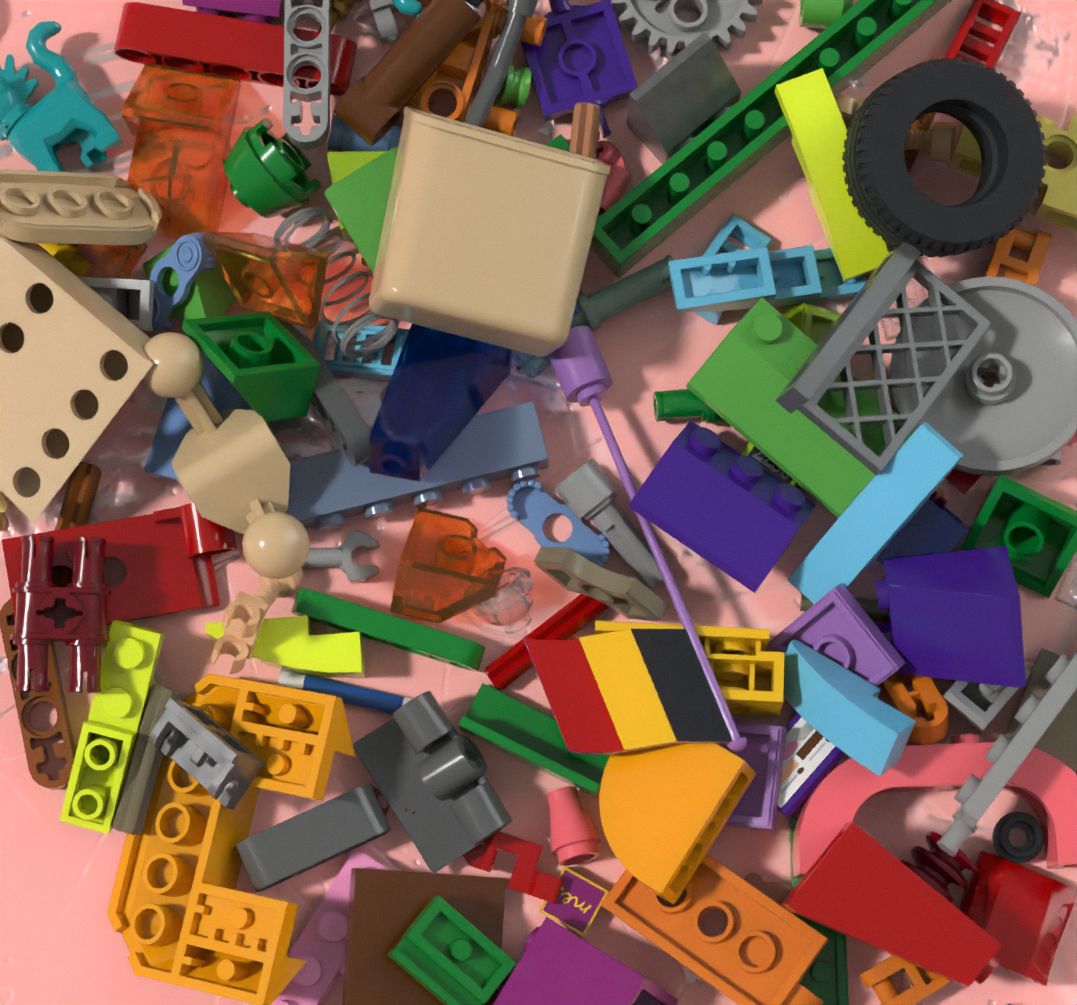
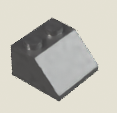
M703 32L629 94L626 125L661 164H664L740 99L741 90L714 42L706 32Z

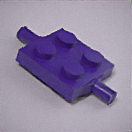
M548 0L551 11L544 16L548 19L541 46L519 41L527 67L531 70V80L544 121L547 122L573 114L576 103H594L599 105L601 109L599 127L604 139L610 136L612 132L609 129L603 108L612 102L629 98V94L638 87L610 0L582 6L570 5L569 0Z

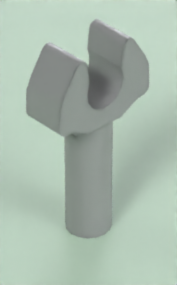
M350 531L346 541L338 548H310L307 560L302 567H338L347 574V579L350 583H364L378 575L380 572L379 568L375 565H356L353 562V555L360 549H378L380 544L378 540L362 531Z

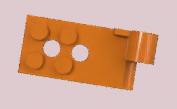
M707 853L686 885L687 892L684 901L676 907L662 905L660 896L648 889L627 869L601 903L602 907L737 1005L823 1004L821 999L799 984V982L828 942V938ZM714 909L724 911L728 917L726 930L716 937L704 935L701 930L703 916L708 911Z

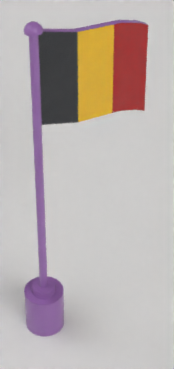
M588 326L570 328L566 342L548 355L566 400L571 403L579 402V405L583 407L591 405L631 501L638 491L600 403L607 396L606 390L613 384L612 377L591 328ZM636 513L684 629H626L568 640H537L523 637L568 752L579 754H617L674 743H725L734 752L742 751L747 745V738L740 737L651 522Z

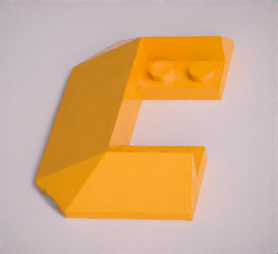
M209 673L194 685L196 690L182 701L201 708L265 764L234 810L225 808L219 802V799L215 800L204 786L174 760L163 754L142 832L139 835L126 834L107 916L114 931L121 933L131 954L127 959L135 975L254 1005H271L307 962V960L286 956L299 904L235 890L242 864L235 845L248 838L260 789L323 802L334 754L355 757V752L342 698Z

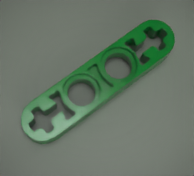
M305 588L298 589L291 613L297 616L307 615L313 622L348 633L360 632L363 638L469 671L478 672L486 649L485 646L474 641Z

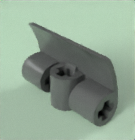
M427 691L396 710L392 714L393 718L356 741L353 747L432 872H437L505 828L513 819L484 775L487 771V766L480 750L468 737L457 733L433 693Z

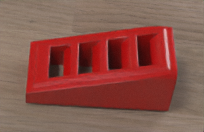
M974 0L944 58L949 57L951 60L955 57L962 60H973L959 54L962 51L986 62L985 67L995 69L1022 13L994 0ZM977 17L1003 27L1002 31L1000 32L977 22ZM971 34L991 44H994V47H991L985 43L973 39L968 35Z

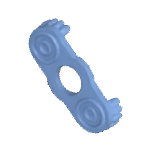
M191 233L190 235L181 236L166 257L161 258L154 265L149 279L154 280L153 330H167L171 328L173 324L167 318L176 306L181 305L187 299L195 279L201 271L215 269L214 263L218 261V257L215 255L219 253V250L215 248L217 242L212 241L213 237L207 235V233ZM170 267L176 271L179 280L178 288L172 296L165 292L162 283L163 275Z
M522 480L520 484H514L513 489L509 490L506 502L510 516L530 531L540 546L572 548L584 558L601 567L603 563L607 562L610 550L608 549L609 542L605 541V535H597L581 519L579 520L566 504L558 503L542 489L540 482L535 483L533 480H528V482ZM552 515H563L571 521L573 529L567 540L553 542L545 536L543 525L546 519Z

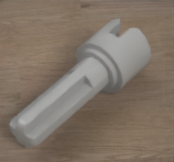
M591 458L554 488L579 520L584 518L587 521L591 518L645 586L651 589L663 581L647 540L614 500L617 497L615 491L618 488L594 458Z

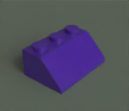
M690 421L674 439L628 505L636 513L754 593L787 550L816 506V504L805 498L798 488L783 483L765 471L755 459L740 454L722 442L715 432L708 428L700 427L693 421Z

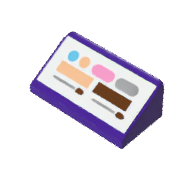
M799 713L785 727L787 732L777 804L778 812L788 819L846 754L822 736Z

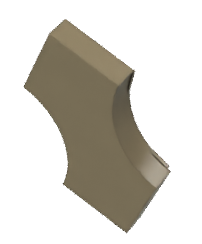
M541 546L533 560L538 568L567 591L580 593L598 600L613 608L627 619L662 620L669 607V604L637 578L609 571L584 558L572 548Z

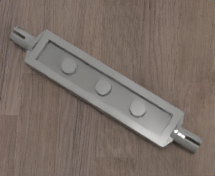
M1077 651L1070 658L1062 653L1043 677L1050 682L1040 698L1033 693L1027 698L1014 716L1021 723L1010 738L1002 733L984 756L991 763L980 779L972 773L954 796V799L961 805L952 815L954 821L936 843L940 849L950 856L954 857L969 835L976 832L978 821L1077 689Z

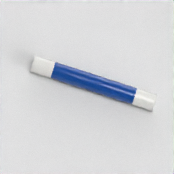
M284 669L280 672L277 686L342 698L343 704L393 714L404 704L414 699Z

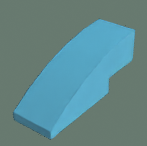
M792 640L784 658L783 697L828 741L878 776L883 775L898 764L916 721L879 700L877 697L881 690L880 688L800 641Z

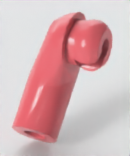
M604 140L597 143L596 159L610 165L611 168L609 175H607L598 212L599 215L605 213L619 201L630 180L629 171L621 152L609 141Z

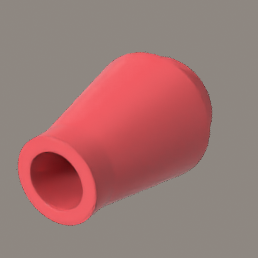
M567 786L549 792L547 799L550 812L551 853L558 856L559 864L561 866L576 865L599 856L597 844L601 842V839L579 799L576 787Z

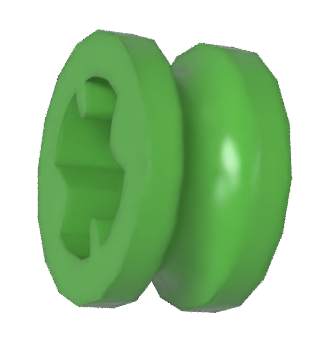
M511 63L508 74L494 102L496 105L504 106L506 102H510L514 109L521 110L523 108L531 85L530 68L522 65L518 70H515Z

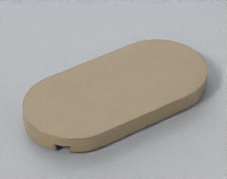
M0 169V235L15 241L94 245L143 244L155 237L162 217V209L158 201L147 190L139 187L137 193L132 189L126 188L128 181L114 175Z

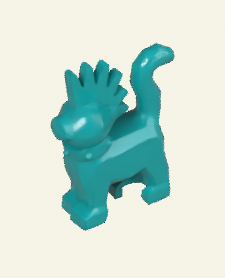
M40 21L29 31L25 47L33 63L47 71L55 80V88L33 107L30 103L26 104L39 83L35 78L27 81L29 69L26 66H23L16 74L15 59L12 54H8L4 70L0 65V140L6 139L9 141L12 148L23 159L33 165L37 171L65 172L57 152L71 142L76 141L82 148L80 159L92 171L107 161L106 150L120 146L123 141L107 116L90 101L87 93L78 81L75 70L66 58L47 48V40L62 30L60 23L56 21Z

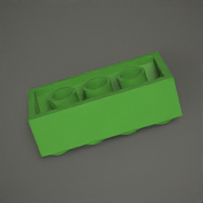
M761 297L727 334L687 383L686 387L833 515L839 518L876 475L798 409L790 414L775 401L817 347V344ZM840 373L833 383L842 382ZM852 375L853 381H859ZM854 390L858 417L881 415L878 397L871 390ZM843 391L825 392L817 402V405L832 418L847 417ZM894 423L895 432L902 423ZM882 424L860 425L863 444L878 456L885 446ZM844 426L849 431V426ZM915 428L911 431V433L908 435V437L905 439V441H906V440L912 435V433L916 430Z

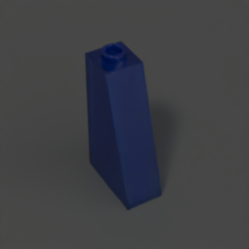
M412 323L369 435L370 473L420 482L510 374L512 368V349Z

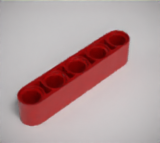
M139 2L123 4L114 47V54L116 56L139 64L284 88V26ZM294 28L295 36L302 41L314 40L321 33ZM331 34L330 95L342 96L349 89L357 45L348 38ZM302 66L295 72L293 81L300 88H313L320 81L321 72L314 66Z

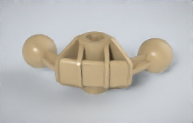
M166 332L154 336L143 346L146 356H149L154 364L144 376L142 382L156 395L174 398L193 427L184 436L171 462L182 487L203 518L244 534L242 543L243 554L248 565L256 573L271 579H281L293 575L305 564L309 555L310 541L302 523L286 513L289 502L291 464L262 415L259 416L254 410L233 408L220 412L217 410L200 383L204 371V359L200 348L192 339L176 332Z

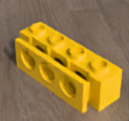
M595 620V635L626 629H684L683 625ZM694 625L731 715L779 718L784 695L785 652L767 651L770 629Z

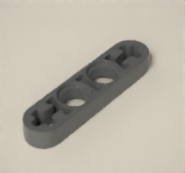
M287 309L274 315L321 365L311 404L348 461L353 466H357L377 456V446L369 428L293 313Z

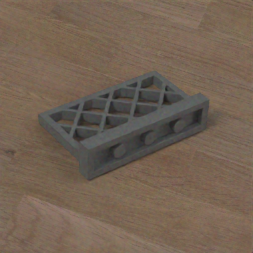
M906 242L901 243L884 258L775 400L790 414L798 409L875 475L882 472L992 324L917 260L922 252ZM912 278L928 290L930 307L909 308L905 287ZM896 300L897 308L889 309ZM943 315L959 316L972 327V330L963 340H947ZM932 316L936 341L914 342L910 317ZM884 318H899L903 343L881 344L878 322ZM868 337L870 345H862V343ZM950 349H957V350L955 351V353L952 355V357L950 358V352H949V350H950ZM937 350L941 369L940 373L937 376L920 377L916 351ZM904 352L908 378L886 379L882 353ZM871 354L875 380L853 381L850 359L853 355ZM840 373L842 382L833 383ZM922 386H929L923 394ZM910 387L913 409L910 413L892 414L888 388ZM877 389L881 415L858 417L854 390ZM843 391L847 417L832 418L817 405V402L825 392ZM894 423H902L895 432ZM882 424L885 446L878 456L863 444L860 425ZM844 426H849V431Z

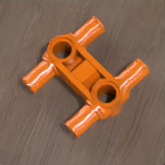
M431 0L418 1L425 8ZM483 0V3L486 5V12L483 18L478 21L406 104L407 107L433 114L432 104L435 98L442 94H451L456 97L457 107L454 113L447 118L464 122L476 96L493 38L496 39L501 34L509 11L504 8L506 0ZM533 14L532 18L527 17L519 41L541 46L548 19ZM493 105L483 128L513 136L519 113Z

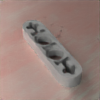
M285 0L283 123L290 142L296 147L306 150L322 145L330 131L331 0H312L313 5H304V0ZM302 19H315L321 24V33L317 38L311 41H302L295 36L294 28ZM306 65L314 66L321 72V79L318 84L308 89L300 88L293 81L297 69ZM301 101L311 102L313 121L320 124V126H313L309 135H302L300 127L294 126V124L302 123L303 120Z

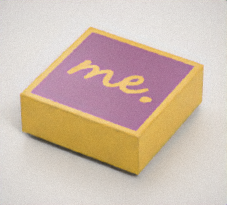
M564 866L558 878L564 881L556 904L544 901L539 912L584 937L609 891Z

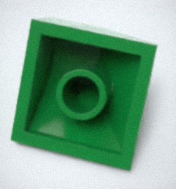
M269 311L183 320L182 330L197 344L203 354L259 416L262 415L265 421L279 422L284 419L307 416L321 365Z

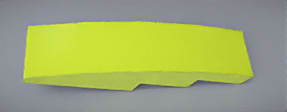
M823 68L776 85L774 92L793 136L791 143L809 185L808 195L844 282L875 271L889 252L882 237L873 233V229L871 227L868 228L864 223L866 220L858 215L857 207H854L851 202L853 198L847 192L849 188L848 184H845L844 177H846V173L843 172L842 166L845 164L842 157L843 152H845L844 140L847 139V129Z

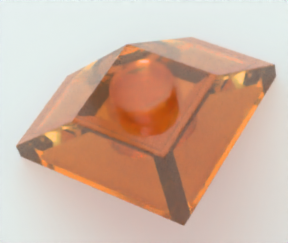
M181 128L136 135L127 181L132 190L138 193L139 189L144 188L160 204L162 217L159 228L167 239L178 240L181 236L190 235L191 233H207V235L212 237L218 236L228 183L223 162L231 151L226 135Z
M418 507L398 563L390 612L408 616L415 620H426L440 624L495 597L507 558L496 547L488 549L477 538L478 528L468 518Z

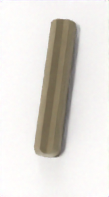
M153 685L150 688L112 823L113 828L117 831L131 835H139L142 832L163 757L160 749L165 739L169 736V732L157 748L149 742V735L166 710L165 704L169 698L179 700V692L173 688L162 685Z

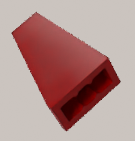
M854 822L846 823L781 903L790 912L962 986L970 987L974 981L979 985L982 984L999 963V959L994 955L1002 945Z

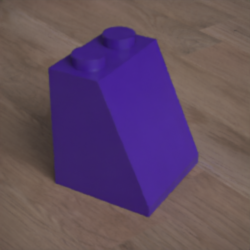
M1006 546L883 560L885 579L876 580V592L879 611L888 610L889 623L880 624V631L906 662L896 673L1008 687L1026 686L1020 596Z

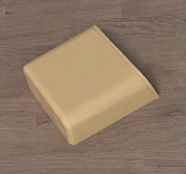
M405 106L403 112L404 120L369 295L370 309L378 315L539 357L550 355L566 342L569 335L600 203L611 166L601 160Z
M0 235V491L34 524L153 366L154 362L149 356H146L143 350V346L151 338L38 243L7 239Z

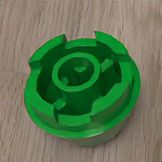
M263 118L253 127H244L223 162V168L231 182L230 189L239 202L247 208L251 207L262 217L269 219L308 205L309 197L321 188V183L315 178L310 181L305 171L312 165L302 150L293 145L286 134L278 139L269 131L273 127L271 120Z

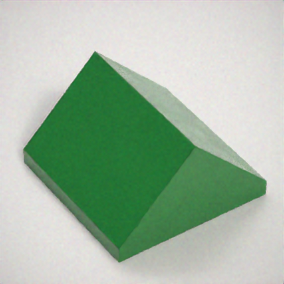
M999 475L989 486L959 551L1006 546L1016 583L1049 598L1077 550V511L1007 477Z

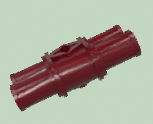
M21 536V581L16 582L15 587L12 588V593L16 594L15 633H12L10 638L13 640V645H18L17 686H15V691L31 692V672L34 670V691L49 692V646H55V642H65V646H70L69 687L67 692L83 693V673L86 671V692L101 693L102 647H107V642H110V636H106L107 596H111V590H109V585L104 584L105 545L107 539L92 537L91 558L87 559V537L73 538V583H68L67 587H57L56 583H52L53 543H55V538L39 536V556L35 557V536ZM64 601L68 610L83 615L67 619L65 621V628H57L53 619L39 614L56 610L58 602Z

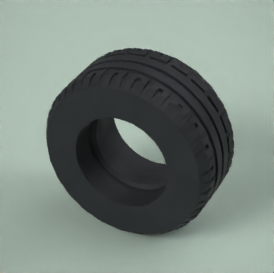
M949 57L941 58L940 60L932 59L907 68L891 77L872 91L871 95L866 97L863 104L855 112L856 116L851 120V127L847 130V139L844 140L845 152H843L842 157L845 163L842 165L843 172L846 173L844 180L845 184H848L849 189H847V192L853 198L851 202L854 207H857L858 215L866 220L864 223L868 228L871 227L873 233L881 236L882 240L887 244L892 243V246L896 248L901 243L906 242L922 252L919 256L925 255L932 258L967 253L987 246L1006 236L1010 230L1018 226V222L1024 220L1026 213L1034 206L1033 202L1037 200L1038 190L1041 189L1043 184L1041 180L1045 177L1043 166L1046 165L1047 158L1044 157L1046 152V145L1043 144V140H1045L1044 133H1041L1040 128L1042 125L1040 120H1036L1037 113L1035 109L1032 110L1030 106L1032 103L1028 98L1025 99L1023 97V91L1017 89L1013 81L1006 80L1007 77L1003 73H997L996 69L992 67L987 68L983 63H974L973 60L968 59L962 60L955 57L951 60ZM932 112L949 115L965 125L976 139L982 157L981 178L973 196L961 204L946 206L929 199L915 186L908 174L904 158L905 140L911 124L922 115Z

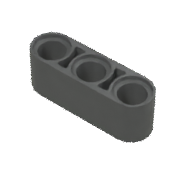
M371 783L261 831L235 846L257 893L387 834L392 829Z

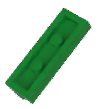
M482 683L466 716H462L458 724L460 730L596 798L600 790L605 766L611 754L568 752L554 718Z

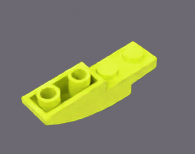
M120 620L112 621L109 631L110 642H107L101 664V693H94L88 720L83 722L59 821L106 834L111 833L112 823L150 688L156 685L157 679L154 678L165 632Z

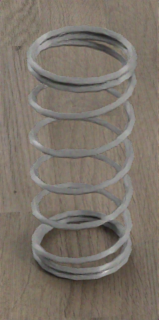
M308 207L299 210L285 219L275 231L273 237L275 248L280 252L283 261L294 265L293 274L296 281L307 285L306 295L309 301L315 305H320L319 315L321 320L328 325H333L332 336L335 342L340 344L339 346L343 354L349 358H361L378 351L396 334L399 321L373 313L370 309L356 318L340 322L341 318L351 307L359 301L368 298L370 293L361 295L349 303L340 312L335 322L325 317L323 312L324 306L340 304L353 298L366 287L370 277L369 273L366 272L352 273L334 284L326 293L322 302L314 299L310 292L311 286L323 285L337 280L353 267L357 258L353 252L338 253L322 263L312 274L309 282L301 279L298 274V266L312 265L325 260L338 250L344 237L339 232L327 233L332 219L326 209L322 207ZM318 216L325 217L323 225L312 237L300 244L285 247L289 237L298 227L312 218ZM299 221V222L296 223V224L292 227V229L287 233V235H286L284 241L282 242V246H281V245L279 244V242H280V238L282 237V235L284 234V232H285L290 226H292L295 222ZM336 235L339 237L338 243L332 250L319 258L300 263L306 252L319 241ZM301 252L296 262H293L286 256V254ZM349 255L352 257L351 263L337 275L323 281L313 282L320 271L332 261ZM362 275L365 277L364 283L348 296L326 302L336 288L356 276ZM380 319H391L390 323L374 336L361 341L349 342L353 335L368 324ZM352 324L343 334L342 339H339L337 326ZM379 338L374 343L358 350H348L346 348L347 346L363 345Z

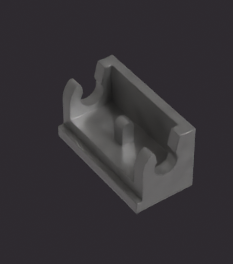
M170 697L165 704L166 710L149 735V742L157 748L163 742L165 735L172 730L165 739L160 751L165 756L174 760L204 786L215 800L219 799V802L225 808L234 810L265 763L201 708Z

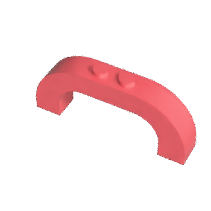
M980 734L951 736V744L924 745L917 744L908 739L898 764L881 776H878L852 758L843 762L825 776L802 806L792 842L793 878H802L843 826L853 821L856 812L868 798L882 793L959 790L972 773L980 779L991 763L984 756L994 742L982 743V735ZM1033 747L1002 790L1022 798L1037 814L1044 831L1047 869L1077 868V774L1059 759Z

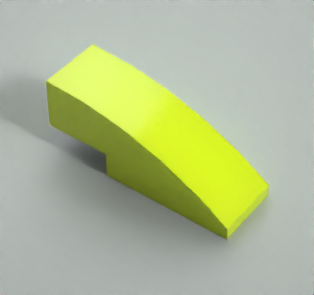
M307 615L265 618L253 654L250 656V659L267 666L306 675L328 678H366L364 645L361 633L313 635L312 621ZM223 622L206 623V633L215 641L224 635Z

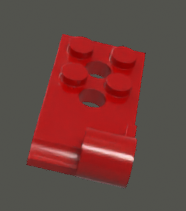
M193 503L176 508L153 511V514L25 535L35 536L36 538L35 557L39 556V536L54 537L52 570L63 567L72 572L74 557L73 538L87 537V559L91 558L92 537L107 539L105 560H119L125 566L127 574L120 585L109 587L111 596H107L106 626L111 625L114 620L129 622L220 606L211 555L237 549L234 530L203 518ZM21 536L1 540L14 617L16 594L12 593V588L15 587L16 582L21 581ZM61 601L58 602L56 610L40 613L39 615L53 619L57 628H65V621L67 619L82 616L83 614H77V612L68 610L66 603Z

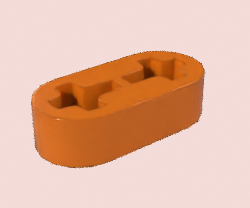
M895 672L881 683V695L884 702L916 721L909 736L910 741L927 745L936 743L945 737L949 727L948 707L930 677ZM903 683L906 686H912V691L908 692ZM921 710L928 721L926 722L923 717H917L916 711Z

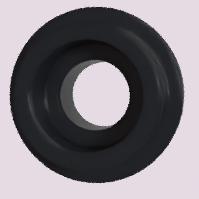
M1012 812L1004 815L997 821L992 832V842L995 850L1002 858L1013 863H1025L1034 859L1041 852L1044 845V831L1039 821L1032 815L1025 812ZM1013 828L1021 829L1026 835V842L1020 848L1013 846L1009 841V833Z

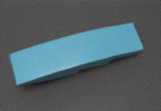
M813 245L768 252L766 246L668 262L677 312L751 309L761 297L773 307L853 298L866 283L865 275L844 282L831 248L814 250Z
M927 422L922 423L894 454L882 472L877 474L855 498L787 580L813 604L840 583H843L848 589L858 576L873 563L893 537L908 524L964 455Z

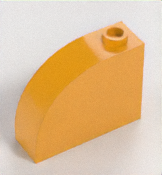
M674 743L611 754L604 769L599 794L601 823L609 846L621 864L635 878L655 894L674 905L756 773L745 760L716 743Z

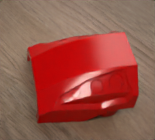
M982 850L975 864L980 875L972 872L959 910L1002 945L994 955L999 959V966L1021 974L1025 978L1033 980L1036 984L1047 986L1048 975L1074 906L1077 890L1050 877Z

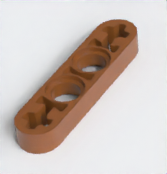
M9 599L0 611V629L29 772L32 779L38 785L51 790H60L68 786L76 749L55 646H49V692H35L34 682H31V692L15 691V686H17L18 649H15L13 640L10 639L11 634L15 633V625L11 624V619L15 617L12 600ZM41 703H50L57 711V721L47 731H37L30 722L32 710ZM62 735L63 743H52L56 758L66 760L67 767L59 770V779L53 780L50 774L41 772V766L49 762L47 747L42 745L35 748L34 741L52 740Z

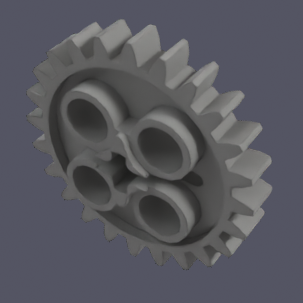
M668 0L610 1L613 11H624L619 17L618 26L620 29L631 25L635 26L631 41L636 43L645 36L649 38L648 53L650 54L656 51L660 44L666 46L667 60H671L674 57L677 49H684L703 32H706L714 43L717 42L724 50H729L731 46L729 33L743 39L747 29L743 21L755 23L758 11L753 6L762 5L763 0H671L670 6L664 12L658 13L655 9L661 7ZM689 8L696 11L700 18L695 22L687 23L679 20L675 13L680 9Z

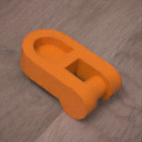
M1018 223L1016 228L1010 230L1006 236L996 241L984 277L1011 278L1035 286L1052 234L1037 230L1036 234L1019 229ZM1011 247L1028 252L1027 261L1010 257Z
M892 955L859 974L866 988L872 986L881 1002L880 1005H914L945 987L950 982L945 978ZM903 969L912 986L899 993L889 976Z

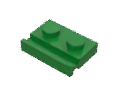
M434 896L402 935L403 938L387 954L444 1005L485 1004L516 964L513 959L440 896Z

